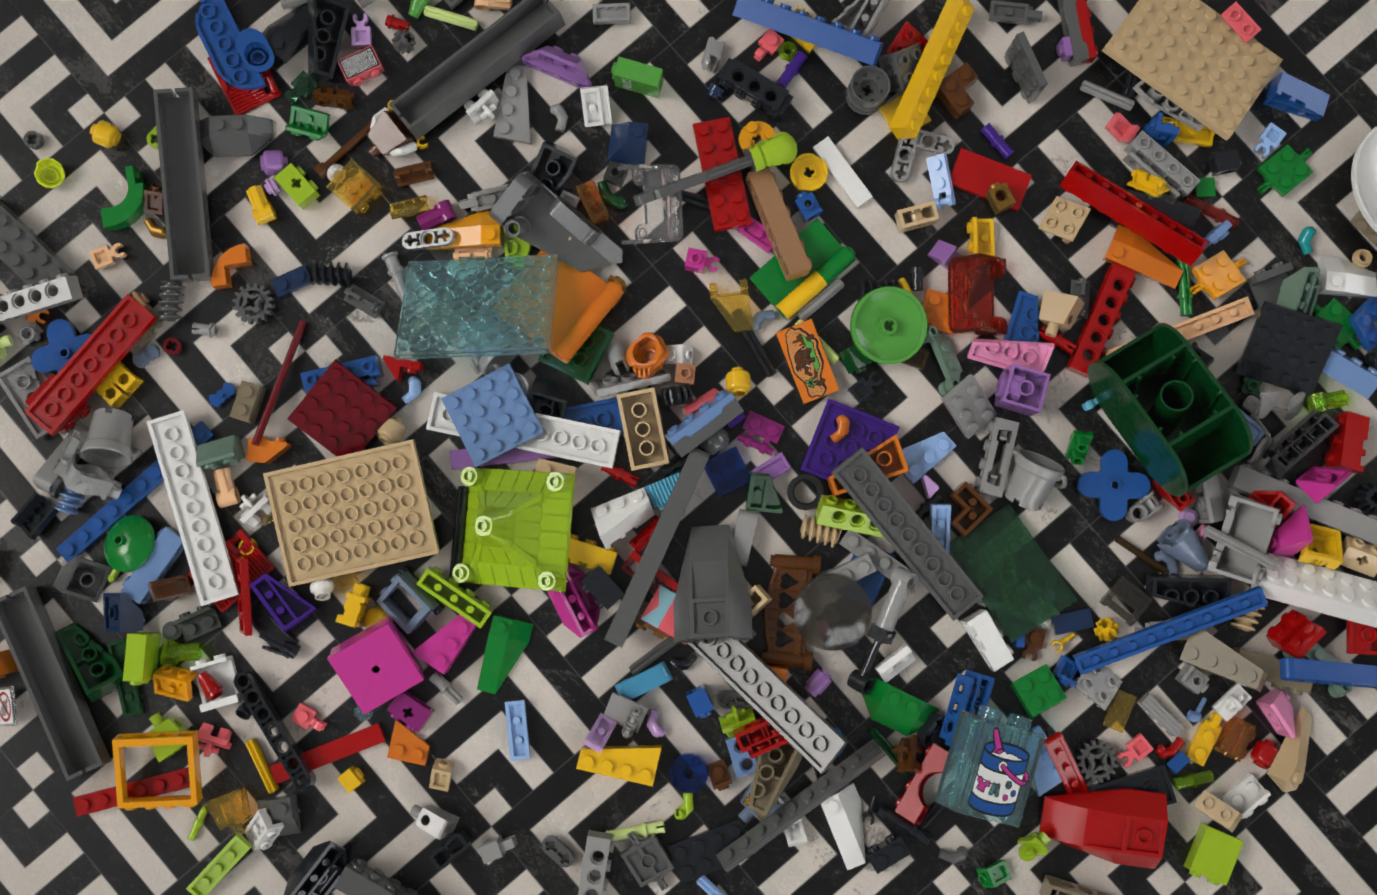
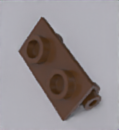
M320 86V88H316L315 92L313 91L315 104L318 106L353 110L351 100H354L355 94L351 90L338 89L337 93L334 94L333 88Z
M431 160L396 168L393 172L398 187L435 179Z

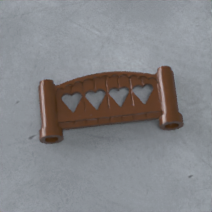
M785 554L771 555L770 566L774 567V571L769 581L767 593L772 600L764 607L763 623L767 650L762 651V660L767 665L804 668V671H812L813 652L805 651L811 579L812 574L820 575L821 555H813V557ZM788 573L799 583L787 589H782L780 586L783 581L781 575ZM785 592L797 602L782 609L779 607V602L781 601L779 595ZM781 611L785 612L795 622L779 628L777 626V622L780 620L778 613ZM783 631L794 641L782 647H777L775 644L778 639L776 633Z

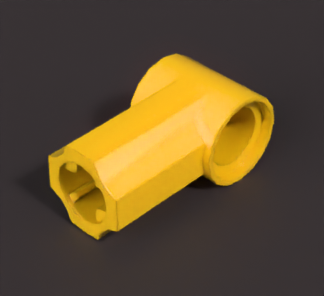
M255 185L246 190L253 208V217L259 226L277 219L276 212L271 203H269L262 185Z

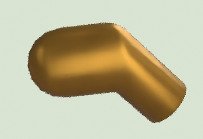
M148 218L144 221L153 237L160 239L167 237L166 226H157L153 218Z

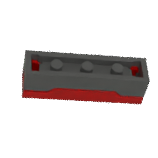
M1057 0L1064 37L1070 36L1073 56L1069 60L1070 67L1092 63L1098 56V47L1094 44L1093 39L1095 31L1090 23L1091 10L1087 8V0Z

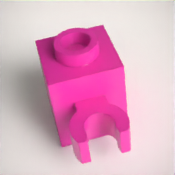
M688 247L685 270L703 274L706 267L711 272H717L718 268L712 267L711 263L719 262L720 259L718 257L708 259L707 251Z

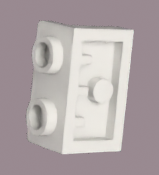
M902 645L874 667L884 682L891 680L916 660L907 645Z
M1248 773L1221 796L1220 799L1240 812L1243 819L1251 816L1257 806L1265 804L1271 793L1264 789L1251 773Z
M259 809L244 831L248 841L253 845V851L270 848L279 836L284 824L283 822L272 824L271 816L268 815L266 809Z

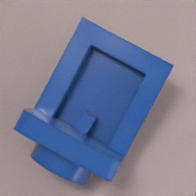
M1061 655L1052 674L1057 679L1058 684L1063 687H1076L1077 685L1073 681L1078 670L1076 663L1068 657Z

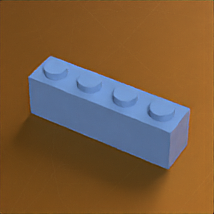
M1338 347L1332 349L1322 373L1369 399L1377 389V370L1371 366L1369 368L1362 365L1363 362L1356 357L1349 358L1345 356L1346 352Z
M172 527L162 528L157 533L152 554L147 562L135 570L131 576H128L122 584L124 587L121 589V592L138 604H146L151 597L148 583L164 579L184 550L180 533Z

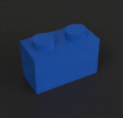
M704 684L686 692V697L696 718L700 716L702 719L712 714L711 710L714 709V705Z

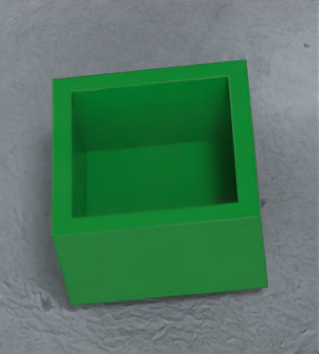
M1047 664L1015 680L1010 685L1030 719L1067 699Z

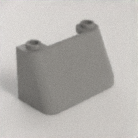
M1233 493L1228 502L1230 508L1226 511L1227 514L1221 531L1266 554L1275 525H1280L1283 514L1280 513L1278 508ZM1217 542L1216 548L1213 551L1215 555L1209 561L1207 570L1255 585L1257 581L1261 582L1265 571L1261 569V564Z

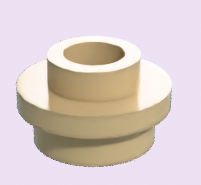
M1359 249L1353 253L1352 261L1357 267L1366 268L1372 262V254L1366 249Z

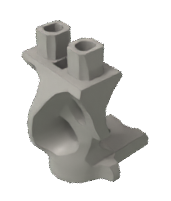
M74 429L67 444L62 449L52 473L61 476L65 486L76 493L97 495L102 500H105L107 496L117 500L122 492V483L114 480L113 472H105L95 464H77L75 462L81 433L79 430Z

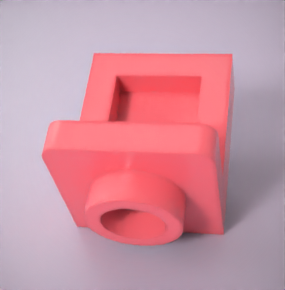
M1115 113L1104 127L1118 142L1132 141L1140 129L1138 125H1131L1121 113Z

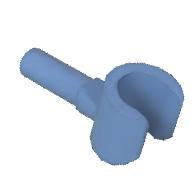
M1202 698L1196 711H1188L1186 716L1188 721L1198 722L1201 720V711L1207 699Z

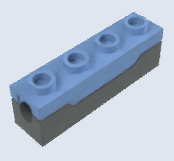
M722 390L714 396L712 401L703 403L696 413L687 415L681 424L672 426L667 431L668 433L665 437L676 453L682 458L744 412V410L731 392Z

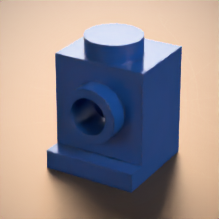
M804 191L796 196L797 199L794 204L804 223L822 214L823 210L820 208L812 192L807 193V191ZM809 201L811 206L806 207L804 203Z

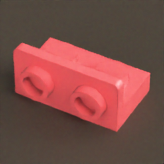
M1237 2L1233 3L1221 14V17L1245 43L1262 30Z

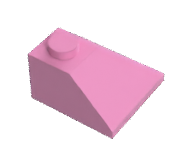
M1273 689L1255 702L1277 734L1293 739L1296 736L1293 706L1289 702L1291 699L1285 691Z

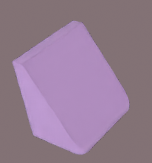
M927 475L921 477L926 498L929 499L939 489V486Z

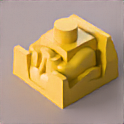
M1310 524L1313 542L1301 550L1298 561L1319 566L1325 565V568L1335 570L1343 563L1341 531Z

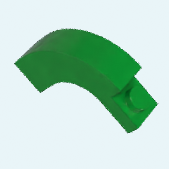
M133 165L125 167L128 192L125 199L116 206L101 209L103 228L109 231L127 228L138 221L144 214V189L149 186L141 183L143 182L142 172Z

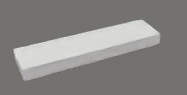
M826 137L812 148L817 156L826 162L828 171L856 209L872 199L871 193L829 137Z

